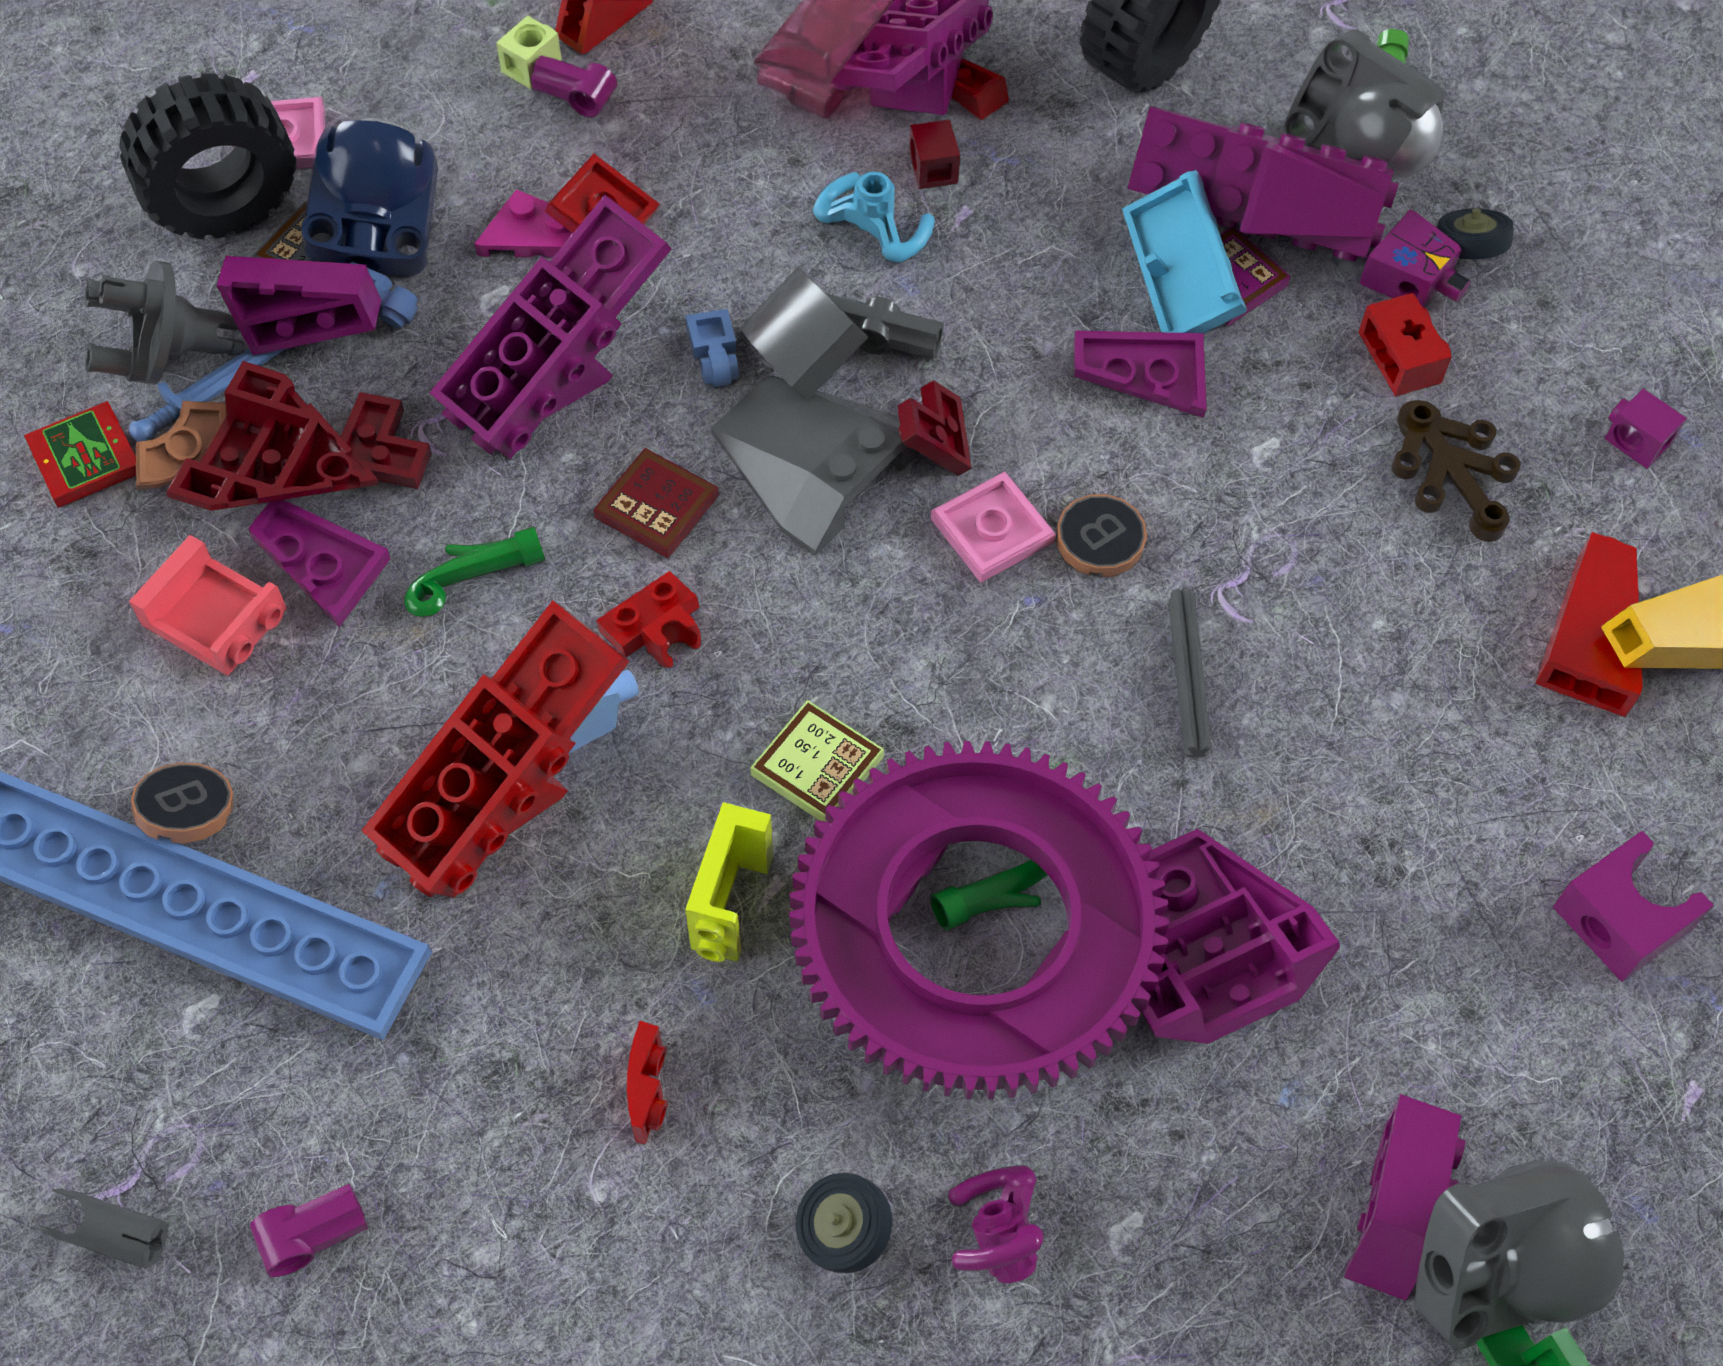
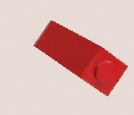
M561 0L555 31L558 33L561 41L580 54H585L652 4L653 0Z

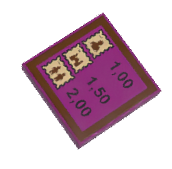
M1235 227L1229 228L1220 234V237L1231 262L1232 272L1247 311L1225 322L1224 324L1230 326L1289 285L1291 278L1287 272Z

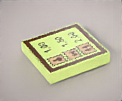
M807 700L750 767L751 776L819 821L827 822L825 819V808L828 805L840 808L838 805V795L841 791L854 795L853 781L856 778L862 781L866 780L869 776V770L873 767L875 768L884 758V749Z

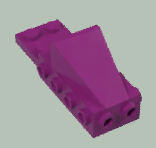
M883 0L852 22V34L849 42L817 65L818 82L833 83L834 88L840 90H849L856 87L870 88L871 106L945 115L948 111L964 51L986 34L992 25L993 9L989 6V0Z
M1149 107L1127 189L1149 195L1176 181L1184 173L1197 170L1202 178L1203 187L1212 213L1219 225L1236 228L1238 222L1241 223L1239 230L1241 232L1252 233L1270 239H1276L1277 234L1292 237V244L1304 249L1316 250L1317 245L1334 249L1333 256L1348 261H1357L1358 256L1366 258L1369 248L1375 249L1380 243L1386 225L1378 223L1383 207H1392L1399 183L1391 182L1394 170L1386 168L1387 161L1371 156H1363L1362 161L1345 157L1346 150L1323 144L1321 150L1304 145L1305 139L1290 134L1281 133L1280 139L1264 135L1265 128L1241 122L1240 127L1233 126L1231 128L1158 107Z
M604 195L550 262L543 256L540 257L429 392L446 407L441 414L460 430H463L468 425L475 431V434L470 439L488 454L492 455L497 449L511 459L517 451L522 450L529 443L532 433L543 419L608 383L614 376L594 357L601 349L607 347L613 341L616 331L622 325L616 318L617 315L672 248L666 241Z

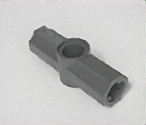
M826 293L868 336L859 347L861 350L878 355L885 353L890 348L930 359L936 358L943 335L944 322L901 312L896 303L885 297H871L864 303Z

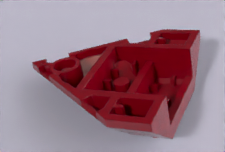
M242 361L224 392L227 416L200 462L189 458L185 459L166 492L169 498L215 511L378 485V478L369 468L364 469L352 456V449L311 403L308 405L295 391V385L285 374Z

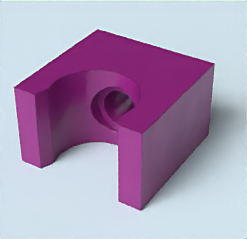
M1640 831L1573 879L1553 905L1555 911L1621 982L1625 981L1691 932L1714 906L1702 892L1692 894L1685 903L1675 907H1662L1653 904L1640 895L1633 884L1632 874L1654 845V842L1643 831Z

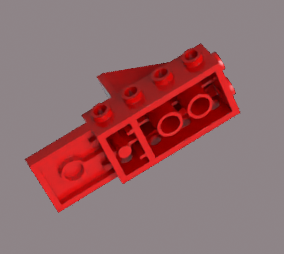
M552 600L492 678L485 674L481 676L361 831L378 846L376 851L382 858L394 866L401 867L411 876L409 879L410 883L423 894L429 897L439 894L455 898L458 894L465 892L476 880L477 869L488 855L497 852L503 846L509 834L561 800L569 791L552 776L558 774L568 762V753L576 744L571 739V736L630 661L562 605Z

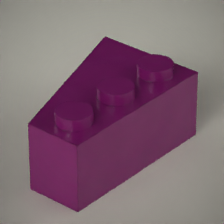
M225 256L216 284L253 356L375 330L381 305V297L366 265Z
M1402 1094L1399 1095L1385 1123L1369 1181L1372 1189L1367 1213L1360 1215L1356 1231L1362 1232L1361 1241L1351 1260L1347 1263L1343 1278L1402 1300H1407L1417 1282L1425 1235L1435 1202L1448 1188L1458 1184L1457 1180L1451 1178L1452 1169L1456 1170L1458 1168L1466 1144L1465 1139L1458 1137L1461 1115Z

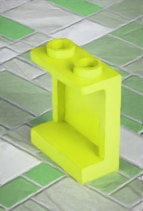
M722 802L685 909L691 949L696 950L698 955L714 962H723L725 959L739 960L741 942L738 914L727 911L725 908L739 867L764 874L769 872L773 859L771 814Z

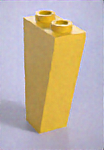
M1723 574L1630 605L1601 626L1624 668L1723 669Z

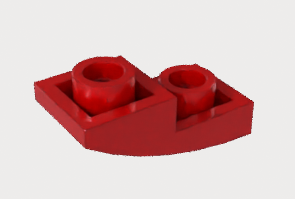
M639 1020L629 1055L626 1092L635 1142L645 1145L651 1129L659 1131L668 1107V1101L663 1099L660 1080L650 1077V1075L655 1077L659 1075L665 1061L667 1047L662 1046L659 1026Z

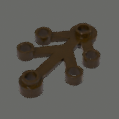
M1413 400L1405 403L1397 417L1400 432L1405 439L1402 449L1396 453L1393 460L1392 472L1401 479L1414 478L1422 462L1418 451L1421 443L1424 441L1433 455L1425 482L1419 487L1415 497L1417 508L1426 513H1434L1440 509L1445 498V491L1442 486L1447 473L1474 511L1469 521L1471 533L1482 541L1493 542L1499 540L1509 524L1510 518L1507 509L1497 501H1489L1467 469L1490 475L1498 482L1509 483L1516 478L1520 470V460L1515 455L1507 452L1500 453L1495 458L1449 445L1444 436L1459 439L1468 442L1474 449L1486 450L1492 445L1497 433L1495 426L1487 420H1477L1468 425L1442 417L1438 408L1427 401ZM1477 432L1483 433V434H1485L1487 437H1485V438H1484V437H1480V436H1478L1476 433H1477ZM1401 462H1408L1412 467L1404 466ZM1499 465H1505L1511 470H1504ZM1424 495H1431L1436 500H1428Z

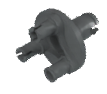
M155 260L151 264L143 282L113 278L108 275H103L101 281L90 278L87 280L86 285L89 289L85 288V306L124 311L125 316L131 319L132 346L129 347V350L88 344L85 358L86 372L94 371L126 376L127 381L155 385L160 381L169 356L176 357L189 350L213 354L227 353L228 356L240 354L243 341L217 336V328L233 331L239 330L232 315L218 310L194 307L184 297L176 295L174 272L169 262Z

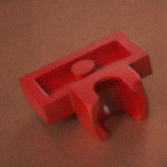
M668 571L596 620L599 632L626 658L646 645L647 652L664 668L673 666V659L667 653L668 648L672 644L678 642L685 643L691 649H698L701 645V634L698 625L689 615L700 608L697 596L671 571Z

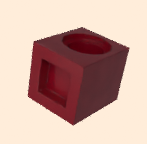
M950 119L910 125L909 156L918 188L926 189L958 184L961 155Z

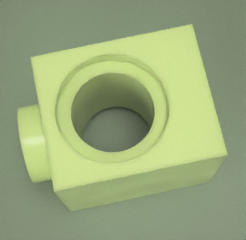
M528 15L496 42L501 72L529 89H532L531 77L534 71V64L541 55L562 61L558 33L549 25L542 24Z

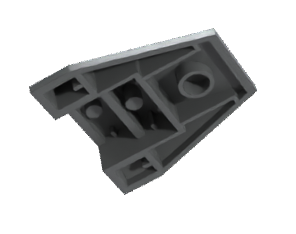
M772 375L766 376L711 427L713 436L780 530L815 556L845 527V507L889 463L902 471L919 454L918 451L907 447L902 442L898 430L900 426L898 417L818 390L806 400L784 379Z

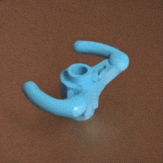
M852 172L837 178L819 194L813 207V214L822 223L829 224L845 220L856 224L861 230L871 233L879 240L882 255L885 259L895 263H901L915 256L926 245L932 235L935 222L933 215L929 213L923 214L920 217L918 229L908 241L900 243L894 222L895 187L890 179L880 172H868L862 176L857 172ZM855 188V192L853 194L835 200L844 192Z

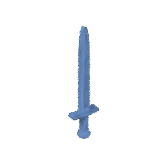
M247 349L177 394L170 390L166 382L158 383L160 395L168 404L154 412L153 415L148 416V418L132 421L129 425L131 437L136 442L151 440L154 434L160 431L162 427L164 428L167 424L178 419L182 401H210L227 389L242 361L261 366L285 349L254 356L250 349Z

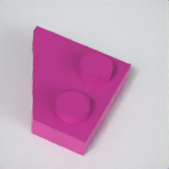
M516 189L474 244L476 254L482 257H490V250H514L515 257H533L535 255L554 257L573 233L545 212L549 202Z

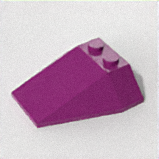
M1198 828L1151 850L1147 861L1158 862L1160 866L1157 877L1154 879L1164 880L1165 882L1163 894L1159 898L1168 900L1166 913L1161 917L1169 919L1166 935H1161L1168 939L1165 953L1160 954V956L1165 958L1161 973H1154L1159 977L1154 992L1147 991L1151 995L1147 1008H1138L1155 1037L1205 1044L1212 1043L1299 1001L1340 949L1338 939L1312 905Z

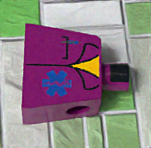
M1410 209L1368 255L1359 284L1391 298L1414 293L1421 306L1425 307L1437 292L1456 303L1459 302L1466 293L1471 280L1454 271L1461 252L1460 246L1417 212Z

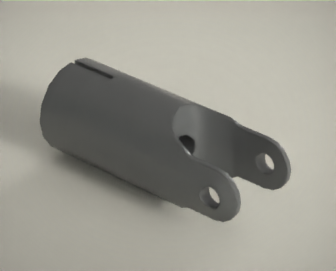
M52 1189V1192L78 1200L84 1207V1217L79 1228L73 1233L66 1234L37 1225L39 1230L55 1239L144 1269L152 1267L163 1250L161 1247L146 1242H154L165 1246L168 1235V1224L163 1220L65 1189Z

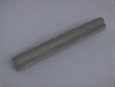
M1177 589L1170 594L1169 610L1184 753L1188 757H1205L1209 754L1211 748L1195 594L1189 589Z

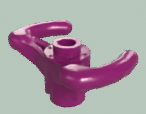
M1017 1165L986 1171L963 1181L949 1190L948 1199L950 1203L954 1206H961L980 1195L1004 1188L1000 1199L983 1205L979 1210V1214L974 1217L972 1229L980 1249L956 1251L952 1256V1264L956 1270H988L992 1276L1002 1283H1016L1033 1274L1037 1267L1036 1261L1038 1260L1036 1252L1040 1250L1043 1244L1044 1232L1036 1224H1029L1028 1211L1037 1181L1036 1175L1031 1168L1025 1165Z

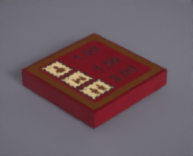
M644 448L593 509L594 517L669 559L718 498L719 491L717 486Z

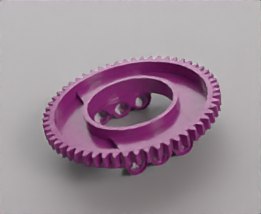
M964 741L961 753L956 754L950 742H945L942 756H937L930 745L924 746L923 760L919 761L911 751L905 752V766L903 767L892 758L888 759L886 775L874 767L869 770L870 785L856 778L853 781L854 795L841 791L838 795V805L840 808L828 805L825 808V819L827 822L819 820L815 822L814 835L817 838H806L805 852L807 854L798 856V870L801 872L793 873V889L797 891L790 892V908L795 909L789 912L790 927L795 928V930L791 931L792 947L799 948L794 951L796 966H806L801 970L802 984H814L809 989L810 1001L812 1003L825 1001L820 1006V1017L822 1020L836 1018L833 1023V1033L837 1037L848 1032L850 1034L848 1048L854 1051L863 1046L866 1049L865 1062L867 1064L880 1059L884 1062L883 1074L888 1076L897 1069L903 1072V1084L908 1085L915 1077L922 1080L923 1091L929 1092L931 1087L937 1084L943 1086L944 1096L950 1097L954 1088L963 1089L966 1099L971 1100L975 1090H984L987 1099L994 1100L996 1089H1005L1009 1098H1015L1018 1086L1025 1085L1029 1092L1034 1094L1037 1093L1039 1081L1043 1079L1052 1088L1056 1087L1060 1072H1064L1070 1079L1075 1078L1079 1069L1077 1060L1089 1069L1092 1068L1097 1058L1095 1050L1108 1056L1113 1047L1111 1038L1122 1042L1128 1031L1125 1024L1135 1027L1141 1014L1137 1008H1147L1151 997L1147 991H1155L1159 977L1154 973H1161L1165 960L1160 954L1165 953L1168 939L1161 935H1166L1169 919L1161 916H1164L1166 913L1168 900L1159 898L1163 894L1165 882L1164 880L1154 879L1157 877L1160 867L1159 863L1147 861L1152 850L1151 845L1137 844L1140 841L1142 829L1140 827L1125 829L1128 826L1131 814L1128 811L1113 814L1117 799L1112 796L1100 801L1102 785L1099 783L1087 789L1083 788L1086 776L1084 772L1081 771L1070 779L1066 777L1068 763L1062 762L1052 770L1049 769L1050 755L1044 754L1034 763L1031 762L1030 748L1025 747L1017 758L1013 757L1011 745L1008 743L1004 744L999 754H994L990 741L984 742L980 753H975L970 741ZM981 841L996 843L1014 849L1037 863L1048 874L1059 890L1066 909L1068 929L1026 985L1009 992L994 995H970L955 992L939 986L921 975L907 962L898 949L889 927L893 913H899L903 905H905L917 889L922 877L926 878L943 857L949 844Z

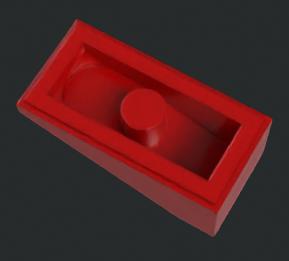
M962 58L951 98L974 116L983 120L1008 103L1009 96L1006 79L997 73Z

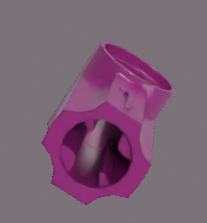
M542 55L535 62L531 77L533 89L567 100L578 114L589 118L596 117L617 88L618 83L614 74L601 64L591 63L583 69Z
M350 1183L298 1207L295 1205H282L272 1208L258 1215L250 1223V1229L267 1276L271 1278L294 1273L311 1263L315 1253L369 1229L361 1205Z

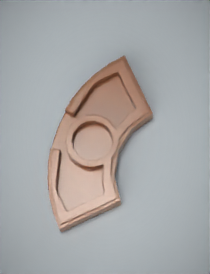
M182 401L180 416L170 431L154 440L136 442V490L170 485L186 458L200 462L227 416L226 403Z

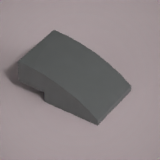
M799 266L740 327L743 334L767 362L806 400L868 338Z

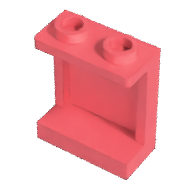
M192 535L185 539L129 600L143 627L227 676L238 664L244 663L250 657L256 643L268 630L275 628L279 624L284 611L287 609L278 586L268 582L264 587H261L212 559L205 543Z

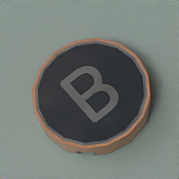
M1108 494L1087 495L1074 500L1062 511L1057 524V548L1065 562L1077 571L1088 575L1094 572L1102 573V577H1113L1129 571L1140 560L1147 539L1145 521L1138 510L1124 499Z
M180 762L161 766L151 771L135 785L131 798L132 814L136 826L147 836L159 840L160 835L171 838L172 843L183 844L204 840L219 832L226 825L227 817L233 811L234 806L233 791L229 780L218 770L199 763Z

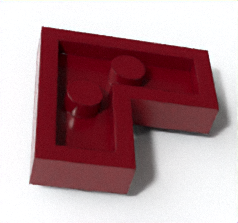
M933 380L920 388L922 404L913 398H909L897 405L900 422L899 435L907 447L915 449L931 459L935 464L960 476L972 469L961 397Z
M359 392L340 437L352 449V456L364 469L369 468L378 478V481L418 489L432 455L430 444L394 436L404 413L402 400Z

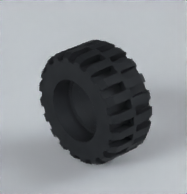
M1220 0L1089 1L1085 10L1087 15L1085 20L1082 21L1080 29L1082 33L1080 46L1084 58L1088 64L1129 91L1136 93L1150 92L1151 89H1157L1162 86L1163 81H1169L1175 75L1176 70L1180 66L1183 67L1189 60L1191 52L1197 49L1202 41L1201 37L1205 30L1209 29L1213 21L1212 16L1214 11L1218 9Z
M202 73L201 78L194 79L191 75L179 77L178 83L170 86L164 83L157 87L155 95L151 98L146 95L137 104V113H130L124 124L126 131L122 132L119 143L122 166L142 210L147 212L149 219L158 226L165 227L167 231L181 236L186 232L188 237L194 239H204L205 235H212L213 238L217 239L227 237V233L237 230L239 234L249 230L248 225L255 221L260 224L268 218V211L272 208L277 209L284 201L285 196L283 192L289 193L294 180L293 174L296 170L295 149L269 98L264 96L261 90L251 83L245 82L243 84L241 79L225 75L221 79L215 73ZM217 146H236L230 154L215 164L195 169L182 168L190 158L201 151Z

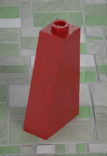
M1591 532L1577 558L1535 682L1539 686L1625 718L1641 695L1643 689L1642 668H1624L1601 626L1630 605L1639 603L1636 547L1620 542L1616 538Z

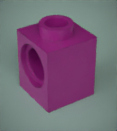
M1643 388L1631 401L1623 398L1615 406L1608 417V420L1613 423L1604 439L1648 469L1673 444L1687 418Z

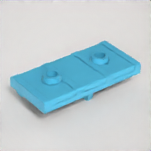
M1197 170L1184 173L1176 181L1122 208L1161 332L1205 333L1247 311L1232 272L1231 262L1220 237L1215 216L1209 205L1202 178Z

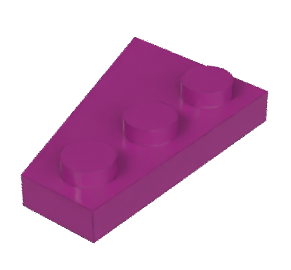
M1075 330L1073 337L1074 377L1204 418L1207 411L1204 333Z
M285 500L269 502L248 528L252 539L338 627L342 625L391 560L387 548Z

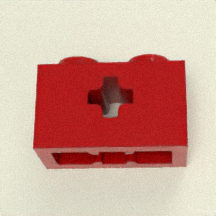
M1414 293L1367 305L1358 333L1395 397L1441 384L1452 359L1451 350L1448 343L1441 339L1437 333L1428 310L1421 306Z

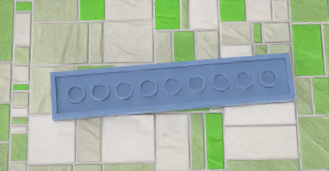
M0 771L1 882L384 1041L432 953L428 944L179 843H172L171 840L159 836V840L149 837L137 826Z

